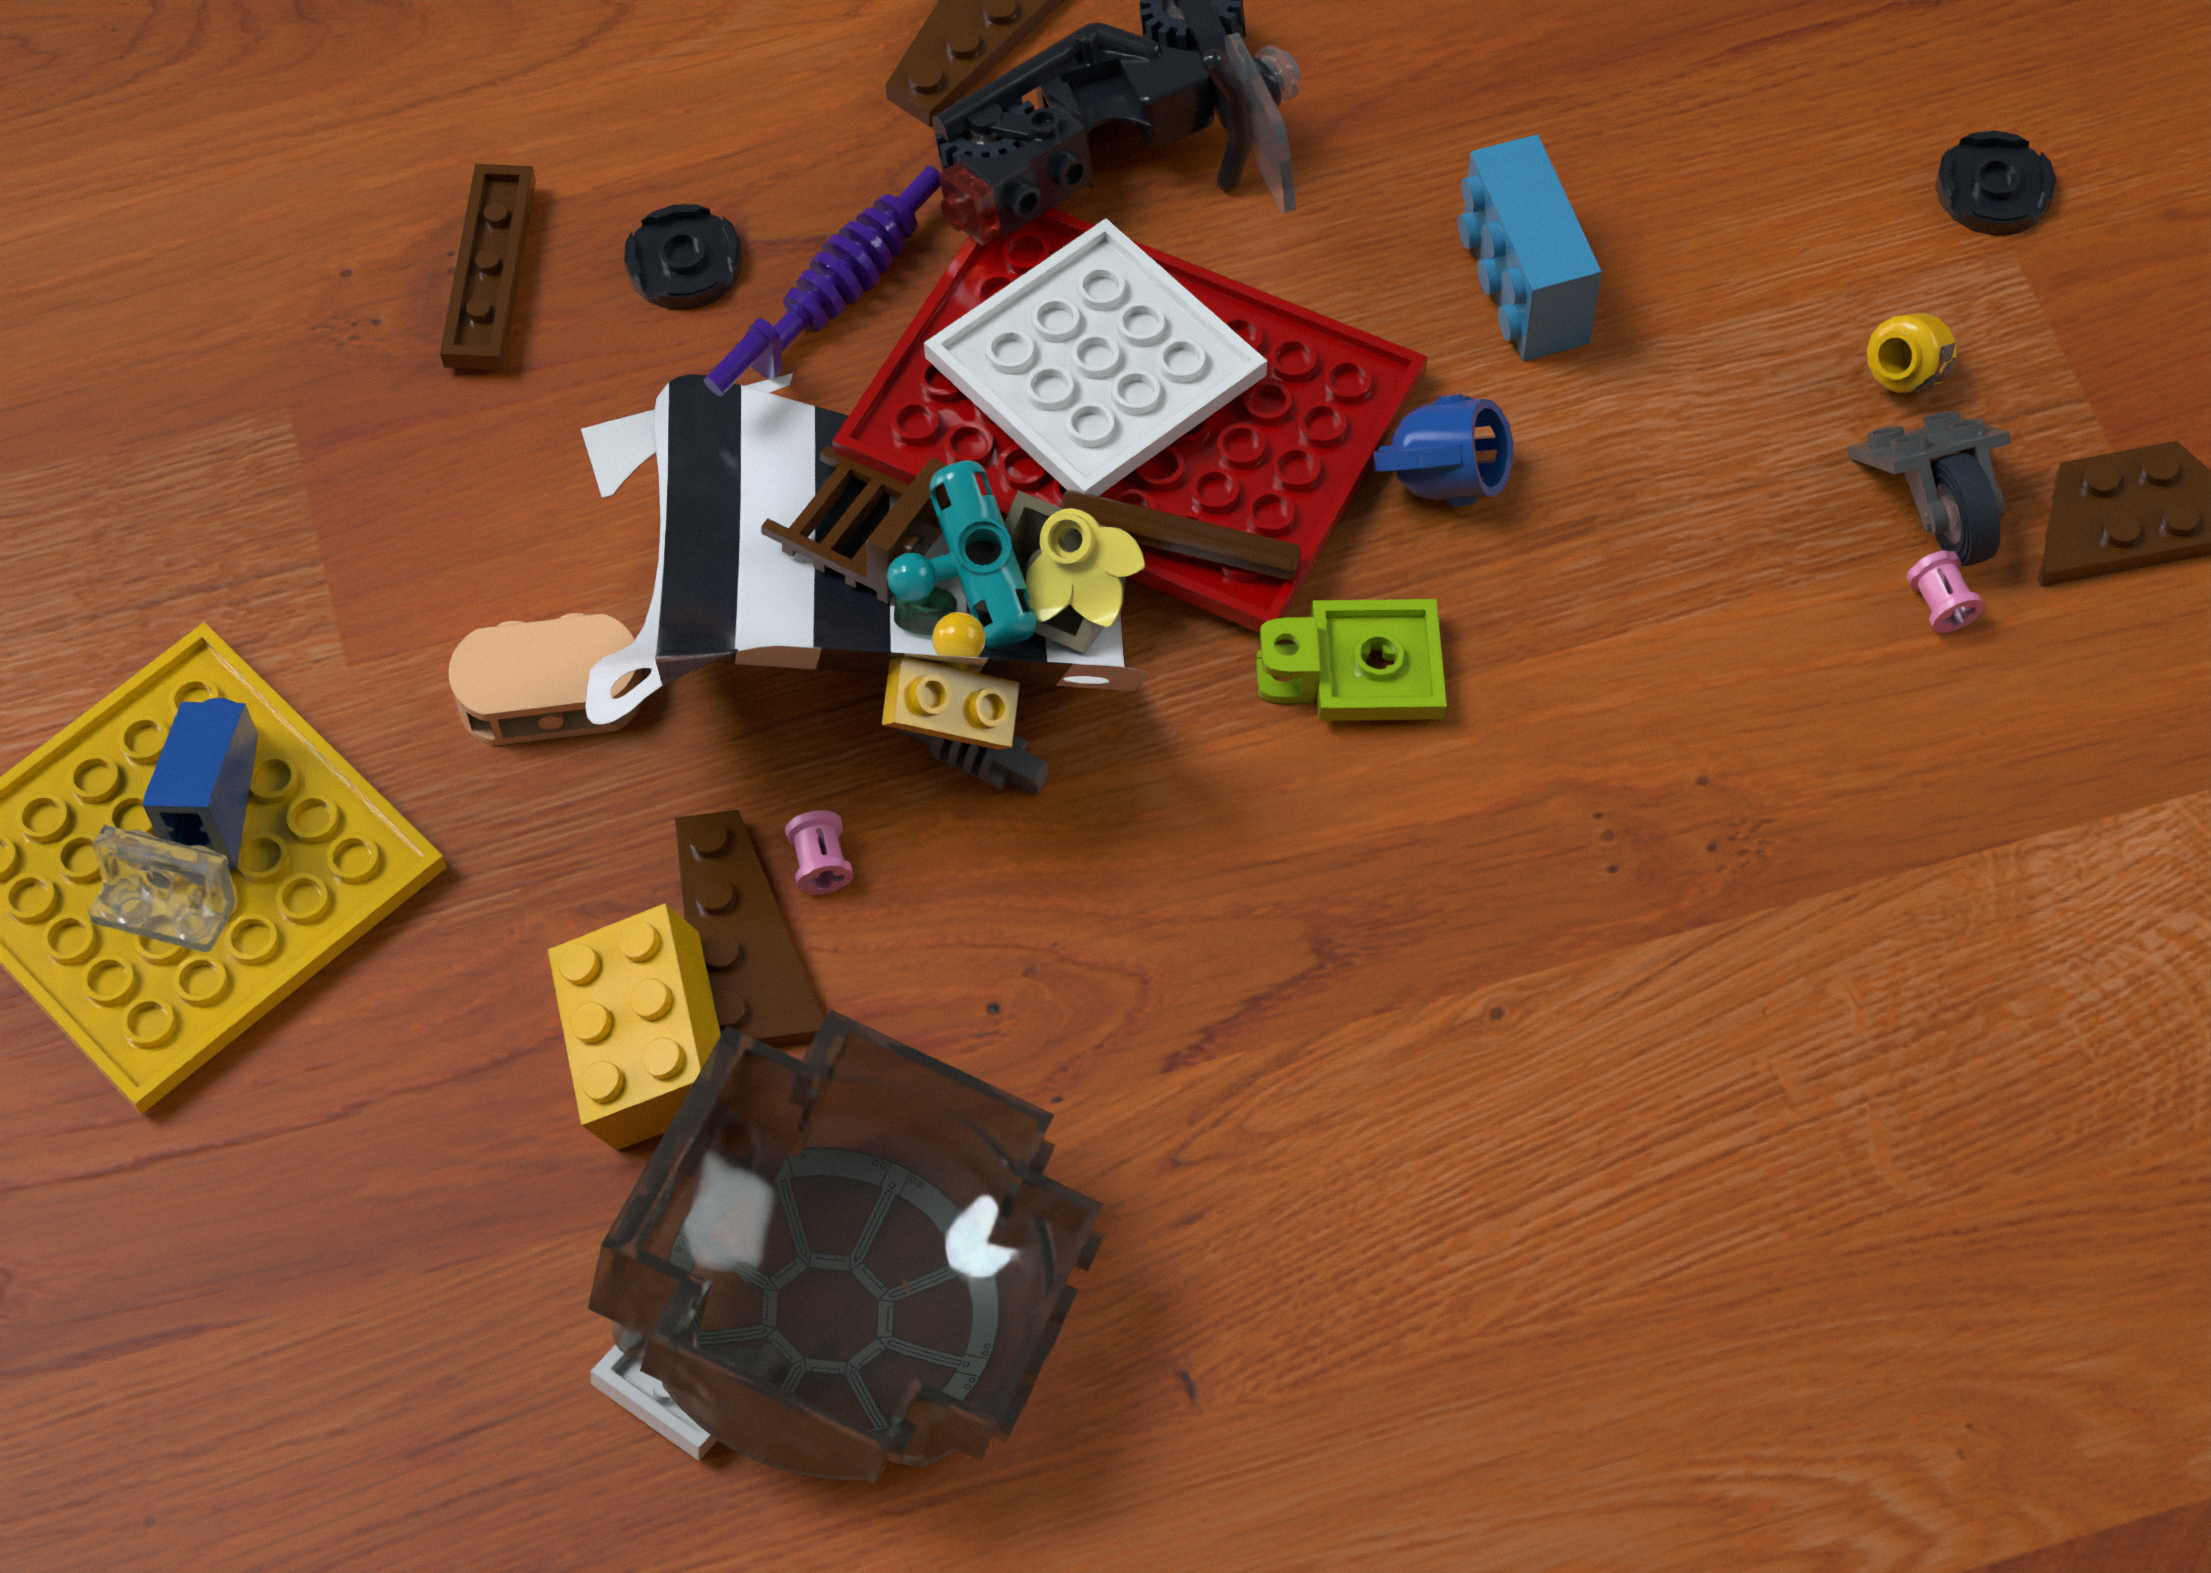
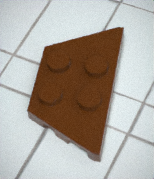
M2178 441L2060 463L2055 477L2052 509L2045 534V549L2038 574L2040 587L2211 555V471Z

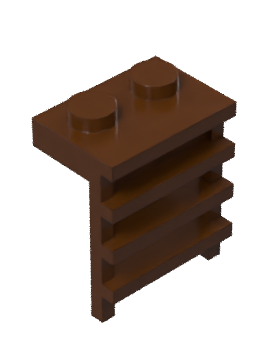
M826 445L820 453V461L836 468V470L789 528L767 518L761 526V534L781 543L782 552L792 557L796 552H799L813 559L814 568L825 572L829 567L845 575V583L854 588L861 583L877 591V599L888 604L894 596L887 581V572L892 561L904 553H918L925 556L942 534L930 498L929 485L935 472L948 465L931 457L909 486L833 452L832 447ZM855 478L867 483L866 487L820 544L808 538ZM942 484L935 490L941 512L951 506L945 486ZM886 493L899 499L853 559L839 554Z

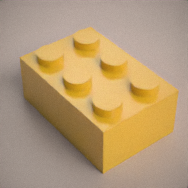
M664 903L547 949L581 1126L617 1151L736 1105L700 935L692 925L670 906Z

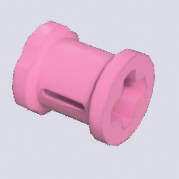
M1942 550L1922 558L1908 571L1906 576L1911 588L1921 591L1932 612L1929 622L1934 631L1938 633L1952 632L1970 624L1978 618L1985 607L1980 595L1970 592L1959 572L1962 563L1955 551Z
M827 810L807 812L793 818L785 827L787 841L792 846H795L800 867L795 874L797 888L810 895L833 893L841 887L848 885L853 879L851 863L843 860L839 842L843 826L841 817L835 812Z

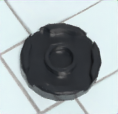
M1995 130L1971 133L1961 138L1959 145L1951 150L1949 148L1942 156L1935 184L1940 205L1954 221L1972 231L1995 236L2020 233L2036 225L2049 210L2056 183L2051 161L2042 151L2039 156L2036 151L2030 149V142L2019 135Z
M697 204L671 205L651 212L641 220L642 226L636 230L634 235L631 231L625 242L624 262L627 275L634 290L649 303L670 310L696 309L717 301L732 289L741 273V242L733 224L724 216H722V220L718 216L712 215L709 208Z

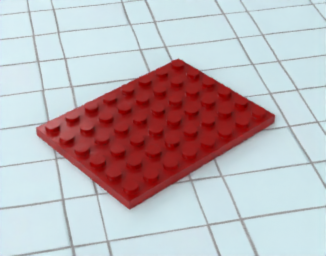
M1051 208L1014 232L1001 238L982 222L978 221L832 440L833 452L909 486L931 457L947 465L966 460L975 461L987 473L989 485L996 498L1004 524L1018 490L1060 507L1067 489L925 358L924 342L1095 225ZM1130 239L1267 360V373L1264 378L1099 496L1298 544L1301 547L1300 563L1294 578L1290 580L1138 544L1141 548L1146 567L1127 578L1260 633L1262 624L1269 620L1284 618L1372 466L1374 462L1373 452L1379 450L1384 445L1425 374L1428 356ZM974 474L981 495H987L981 478Z

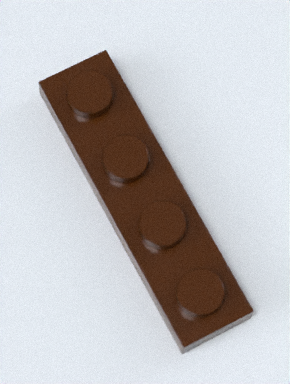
M475 164L440 350L444 368L503 371L536 184L533 166Z

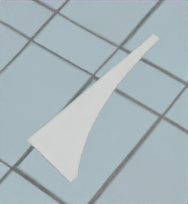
M794 373L745 386L770 393L791 385ZM655 409L581 429L602 498L613 495L626 478L656 452L653 426Z

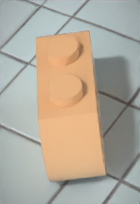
M571 613L553 620L528 623L506 621L495 627L478 628L468 634L458 644L449 663V682L461 720L471 735L490 746L618 731L635 717L643 701L631 712L614 722L603 725L592 724L587 718L585 708L590 670L603 657L632 645L634 638L621 622L603 613L594 615ZM642 668L619 678L611 689V697L613 699L620 698L644 680Z

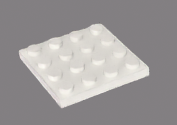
M1106 218L924 342L925 358L1064 488L1096 496L1105 492L1264 378L1267 373V360Z

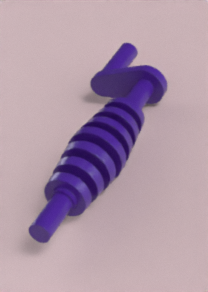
M927 166L898 197L890 194L882 195L874 202V208H866L857 215L856 221H850L839 230V235H832L823 244L822 251L818 252L809 264L810 270H804L796 281L797 288H791L784 297L783 304L786 308V314L774 326L766 320L758 318L749 327L744 338L704 378L706 386L716 395L722 396L750 366L768 379L775 378L783 369L781 353L803 330L811 332L820 331L828 324V318H836L845 311L846 305H852L863 296V291H869L880 279L879 274H884L891 265L892 256H897L904 247L905 238H910L917 229L918 221L915 213L944 183L942 174L934 167Z

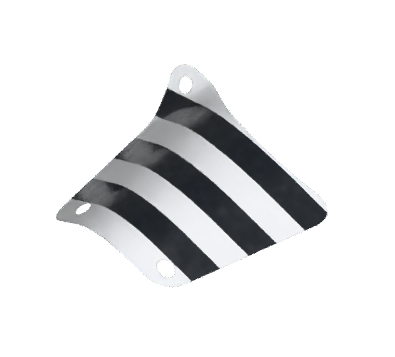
M690 374L677 377L670 381L658 395L653 426L659 474L661 523L659 562L654 593L644 627L632 645L603 657L590 670L585 708L587 718L592 724L603 725L616 721L631 712L641 701L661 686L712 662L888 674L890 659L903 656L939 665L946 662L969 664V671L1024 684L1135 691L1148 677V672L1124 666L1121 612L1111 627L1103 628L1086 653L1079 652L1034 633L1032 637L1000 649H991L984 646L979 657L938 655L933 647V633H931L933 630L915 628L899 617L912 616L928 608L939 614L942 618L953 612H965L971 615L958 577L935 583V587L929 596L920 601H904L894 595L886 604L877 599V591L861 583L854 588L845 583V575L829 567L825 572L814 568L813 559L799 552H796L792 557L782 552L781 543L761 534V526L767 518L789 528L836 470V468L820 461V453L826 445L833 448L832 440L849 415L736 383L722 396H718L706 386L704 378L707 375ZM855 478L808 538L820 544L866 487L867 483ZM886 493L839 554L853 559L899 499ZM943 533L924 557L932 559L949 554ZM985 540L976 541L968 547L965 553L973 563L982 566L988 565L996 545ZM976 608L983 628L993 623L989 613ZM928 618L920 621L925 626L936 624L934 620ZM637 669H651L650 675L626 695L614 699L611 697V689L619 678Z

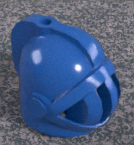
M1462 393L1438 396L1435 403L1417 407L1403 418L1393 434L1392 445L1381 446L1379 450L1373 452L1375 470L1395 471L1397 479L1413 495L1431 500H1446V503L1452 507L1471 505L1479 498L1495 497L1503 490L1509 479L1513 464L1514 441L1508 420L1502 409L1493 400L1473 399ZM1491 426L1495 434L1493 436L1475 437V427ZM1497 450L1495 460L1477 461L1475 451Z

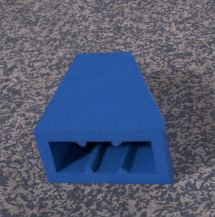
M211 698L204 702H181L143 801L146 814L172 868L237 869L258 740V733L245 703H235L224 698Z

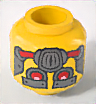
M1911 313L1891 317L1876 328L1867 346V364L1873 377L1884 388L1897 393L1929 390L1941 384L1953 370L1957 358L1956 341L1950 328L1940 318L1927 313Z

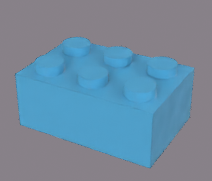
M1536 134L1470 151L1468 177L1462 178L1461 181L1465 206L1464 214L1458 215L1457 218L1458 231L1463 246L1466 249L1473 248L1477 256L1478 276L1483 291L1486 295L1493 294L1499 306L1498 321L1504 338L1507 341L1514 340L1523 361L1590 344L1602 271L1539 135Z

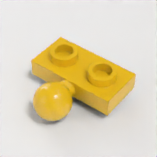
M953 612L941 618L936 624L932 635L933 647L938 655L979 657L985 646V631L981 623L974 616L965 612ZM903 656L890 659L882 725L997 750L1011 748L1020 682L969 671V664L946 662L939 665Z

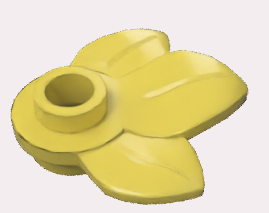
M1073 508L1060 510L1051 515L1042 527L1040 533L1042 553L1033 562L1026 574V586L1030 597L1028 602L1031 609H1034L1037 620L1041 622L1050 620L1071 604L1074 610L1087 620L1104 627H1111L1118 618L1123 605V586L1120 577L1134 575L1146 567L1141 548L1137 541L1126 531L1120 528L1100 527L1094 517L1082 510ZM1077 529L1082 535V544L1078 550L1068 552L1063 544L1064 536L1070 530Z

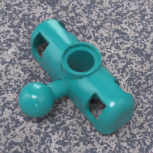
M970 460L960 461L941 468L931 478L929 492L949 554L928 559L918 553H904L898 556L888 568L887 581L889 588L896 597L904 601H920L929 596L935 587V583L958 577L970 613L978 621L976 606L984 600L986 602L993 622L983 628L985 631L986 647L1000 649L1032 637L1036 631L1037 616L1028 602L1030 599L1028 589L1012 547L1010 535L1006 530L996 498L990 488L987 473L979 463ZM974 474L981 478L987 495H981ZM944 484L951 506L941 512L935 490ZM985 540L995 544L1001 555L990 565L982 566L969 560L965 553L968 547L976 541ZM1015 590H1021L1028 612L1022 611Z

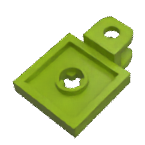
M1437 599L1313 600L1311 617L1277 618L1262 624L1260 629L1261 649L1257 652L1256 657L1258 695L1262 699L1281 704L1315 703L1317 694L1319 721L1444 719L1447 702ZM1287 639V640L1293 641V642L1296 643V644H1276V643H1277L1278 641H1280V640ZM1379 650L1382 651V656L1385 660H1394V664L1386 666V669H1375L1368 666L1364 661L1369 659L1370 651ZM1272 676L1292 679L1287 682H1280L1275 680Z

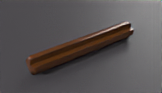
M1067 490L1060 503V508L1082 510L1094 517L1101 525L1120 528L1126 531L1138 544L1287 580L1294 578L1299 567L1301 547L1295 543L1092 494H1083L1075 490Z

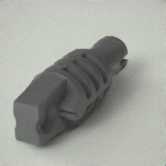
M890 727L928 745V752L932 754L934 759L944 762L950 767L961 770L965 774L980 779L982 782L1000 790L1003 789L1007 782L1038 795L1049 777L1047 762L1026 751L1027 740L1015 734L1013 735L1011 748L997 750Z

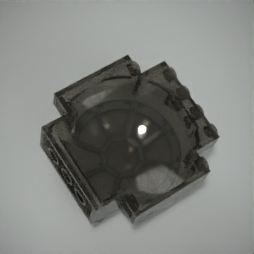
M830 1009L802 1061L726 1026L601 1244L588 1309L614 1321L612 1336L618 1349L630 1357L643 1358L640 1371L662 1381L663 1388L681 1410L698 1426L722 1444L747 1458L769 1467L800 1476L828 1480L866 1479L875 1483L877 1478L882 1477L890 1461L898 1465L901 1463L920 1468L958 1450L982 1462L993 1437L1002 1442H1007L1019 1415H1021L1031 1395L1045 1360L1048 1359L1060 1334L1067 1314L1079 1290L1068 1285V1280L1075 1267L1088 1272L1105 1236L1104 1233L1093 1229L1103 1203L1043 1175L1056 1147L1055 1144L1045 1140L1055 1114Z

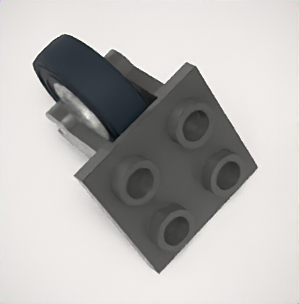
M1947 411L1925 417L1923 419V427L1904 431L1902 426L1879 428L1867 433L1868 441L1847 446L1850 459L1893 474L1904 472L1925 531H1932L1942 550L1955 551L1961 560V566L1981 563L1996 555L2000 544L1999 518L2004 517L2005 504L2002 493L1996 483L1988 450L2011 444L2009 431L1986 425L1985 420L1981 418L1966 419L1962 418L1958 411ZM1959 452V454H1953V455H1949V456H1946V457L1939 458V459L1933 461V462L1930 464V459H1933V458H1937V457H1941V456H1945V455H1948V454H1952V453Z

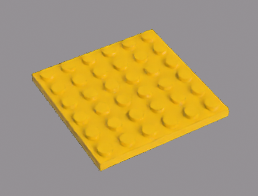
M203 622L0 777V966L138 1113L142 1115L445 870L447 866L443 855L232 648ZM211 698H224L235 703H245L258 733V740L237 869L172 868L146 814L143 801L181 702H204Z

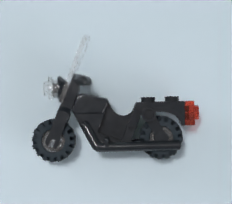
M1140 0L1139 11L1143 36L1100 22L1090 23L967 97L955 101V104L933 116L932 122L936 132L935 137L942 172L939 173V179L943 194V200L940 203L943 216L954 230H963L984 246L998 236L1004 238L1086 186L1094 188L1090 161L1091 154L1088 148L1087 136L1095 127L1101 128L1105 123L1111 122L1137 124L1145 143L1150 147L1158 148L1208 128L1215 120V113L1221 125L1228 130L1229 137L1217 175L1218 186L1224 191H1232L1238 186L1249 152L1251 151L1281 213L1285 214L1295 211L1296 200L1290 145L1278 106L1281 101H1289L1299 92V66L1290 53L1285 50H1279L1272 45L1259 49L1255 57L1250 55L1243 38L1246 37V27L1242 0ZM1034 89L1037 91L1039 109L1036 110L1029 100L1024 103L1022 102V96Z

